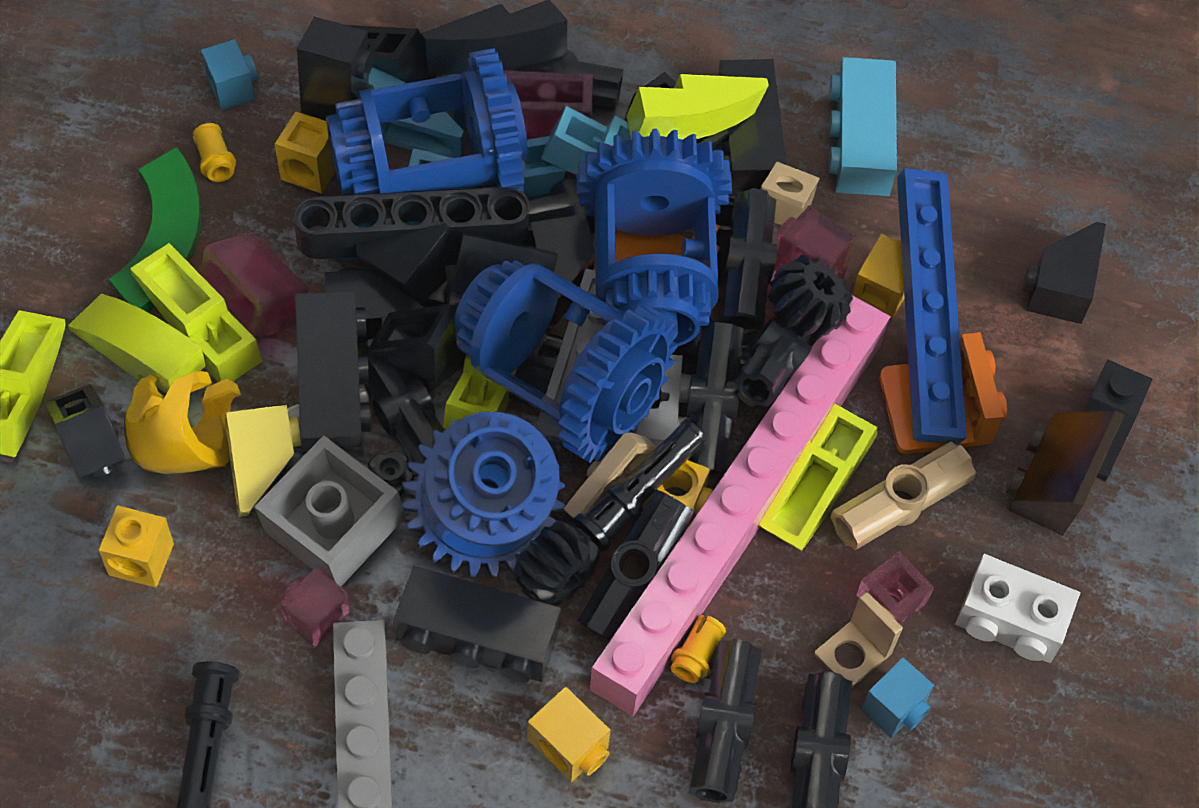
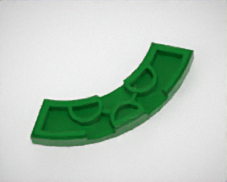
M177 147L138 169L140 179L146 186L152 199L151 226L147 238L136 256L122 270L109 278L111 288L122 301L146 312L152 310L155 305L133 277L130 268L168 243L188 262L190 257L195 254L200 236V199L197 185L186 159Z

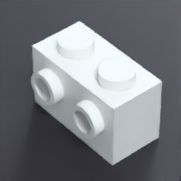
M983 554L955 625L966 629L976 639L982 641L994 640L1014 648L1018 655L1028 660H1043L1051 663L1063 644L1080 592Z

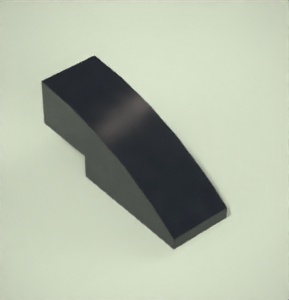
M545 0L511 14L502 4H498L421 33L423 68L427 73L461 74L463 71H468L469 53L495 48V52H498L503 70L534 65L566 55L567 19L551 0Z

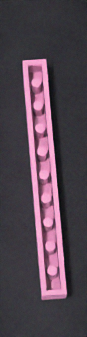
M853 296V300L849 304L851 312L846 316V321L837 330L834 329L828 335H824L815 342L805 361L786 384L593 665L590 691L634 717L670 663L673 651L680 648L692 630L697 616L702 615L759 530L758 524L808 441L812 442L834 403L839 406L843 404L882 346L891 316Z

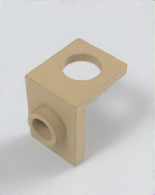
M776 162L761 186V190L768 191V194L776 199L774 223L801 232L820 178Z
M866 592L858 599L851 621L816 649L814 656L829 672L842 674L844 678L852 681L853 688L892 654L903 627L886 608L881 606ZM845 643L854 644L861 649L864 655V662L861 666L854 669L844 668L836 661V648Z

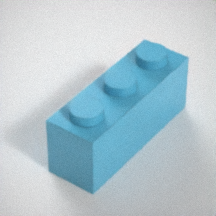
M842 57L839 75L831 74L829 84V101L836 102V110H831L828 135L829 137L836 138V147H830L828 174H836L837 193L890 196L897 172L896 61Z

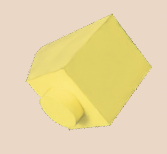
M287 405L226 412L224 421L238 517L250 514L254 506L260 501L294 455L293 447L301 446L298 418H289Z

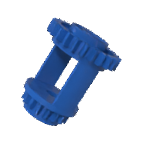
M495 48L469 53L468 71H463L461 74L374 90H358L357 99L336 103L337 113L326 116V124L341 195L464 190L481 187L515 188L524 193L523 185H525L522 174L524 171L522 161H527L528 158L524 118L516 88L512 82L507 83V76L503 72L502 61H499L498 52H495ZM463 108L472 155L389 170L380 127L381 123L412 118L414 122L421 123L428 120L430 114Z
M652 129L649 137H643L637 130L632 131V139L629 140L615 135L613 136V146L602 142L597 143V152L587 151L585 153L586 162H579L577 196H579V205L587 207L588 216H595V297L624 314L628 309L634 312L638 305L644 308L647 305L675 322L673 329L677 330L678 334L673 342L681 346L693 340L700 333V326L709 325L711 309L718 300L715 214L719 215L721 213V205H728L729 194H732L729 160H724L722 150L712 151L711 141L697 144L695 134H691L683 140L678 139L677 130L671 131L667 137L660 136L658 129ZM694 227V240L683 239L681 256L646 254L616 262L615 230L637 235L657 236L678 233L687 229H693Z
M506 260L502 265L495 264L483 270L471 282L463 294L454 319L456 338L461 341L458 348L470 357L474 370L558 421V426L562 428L558 436L559 439L564 441L562 446L588 462H591L593 459L598 462L601 461L604 454H608L623 434L629 431L635 433L638 423L644 417H648L649 409L654 401L660 397L659 391L661 386L668 380V377L665 376V371L674 364L675 360L670 358V356L678 347V344L673 342L678 334V331L673 329L675 322L647 305L644 308L638 305L634 312L628 309L624 314L542 265L535 263L525 266L516 260L513 263ZM558 292L573 301L564 316L567 320L582 327L591 311L609 322L592 337L577 358L564 385L560 403L511 374L523 364L541 341L554 314Z
M481 412L466 416L457 422L453 420L450 423V427L443 433L437 430L433 431V448L422 444L418 446L417 451L425 461L424 464L409 462L407 470L418 477V480L403 482L402 490L415 495V499L408 500L402 504L403 510L406 512H417V517L407 524L408 531L423 529L425 534L417 544L419 549L431 544L437 547L432 558L433 563H437L445 555L452 558L450 573L454 574L461 563L468 564L469 575L472 579L476 577L480 566L487 567L491 579L496 578L500 563H504L507 569L513 573L517 564L516 557L530 545L529 541L535 540L540 535L542 529H550L557 522L549 514L563 511L565 507L564 503L556 500L557 493L565 488V483L559 482V463H557L550 444L540 431L517 416L502 412Z

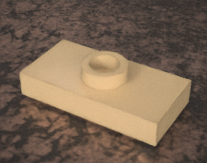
M626 432L608 454H604L601 461L595 460L587 471L588 479L563 509L573 518L578 513L585 514L605 495L604 488L609 483H621L657 447L646 436Z

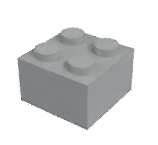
M324 435L254 506L265 533L338 590L406 518L399 492Z

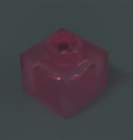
M899 551L862 579L857 596L860 598L864 593L868 592L901 624L928 603L934 587L906 556ZM889 594L896 596L899 602L897 603Z
M317 567L305 578L303 576L296 578L287 587L280 602L285 623L314 648L333 630V623H339L350 612L347 592Z

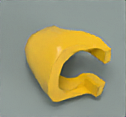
M195 371L175 379L165 397L157 390L155 384L157 381L156 376L151 374L137 383L132 400L124 415V436L127 450L139 467L150 472L175 474L226 466L230 457L224 419L226 412H231V402L233 399L241 395L236 383L226 378L211 385L212 382L208 372ZM208 386L202 399L203 415L201 420L191 428L187 416L190 393Z

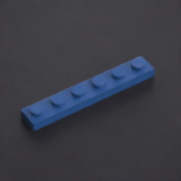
M904 168L897 175L913 440L949 443L952 441L958 445L967 439L948 174Z

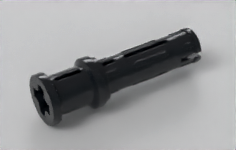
M684 419L621 483H609L604 488L605 495L585 514L578 513L573 518L578 528L582 527L592 537L591 540L598 548L606 551L611 546L609 540L629 520L636 521L643 511L641 505L654 493L655 489H658L701 446L707 443L704 434L691 421Z
M204 661L195 663L192 668V675L196 678L192 705L185 708L184 714L186 723L191 727L182 769L177 808H210L222 731L229 727L233 719V714L229 711L232 686L239 681L240 672L236 667L225 663Z

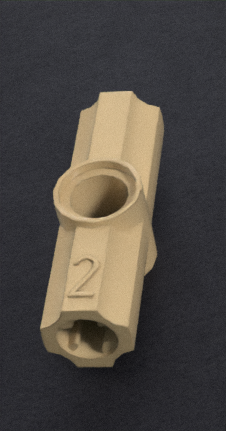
M951 441L911 465L902 464L894 467L888 473L886 480L832 511L830 518L835 526L836 534L845 546H850L857 550L897 525L906 526L913 523L919 518L921 511L975 479L977 472L973 467L972 458L962 445L958 446ZM895 491H904L912 496L913 499H902L895 494Z

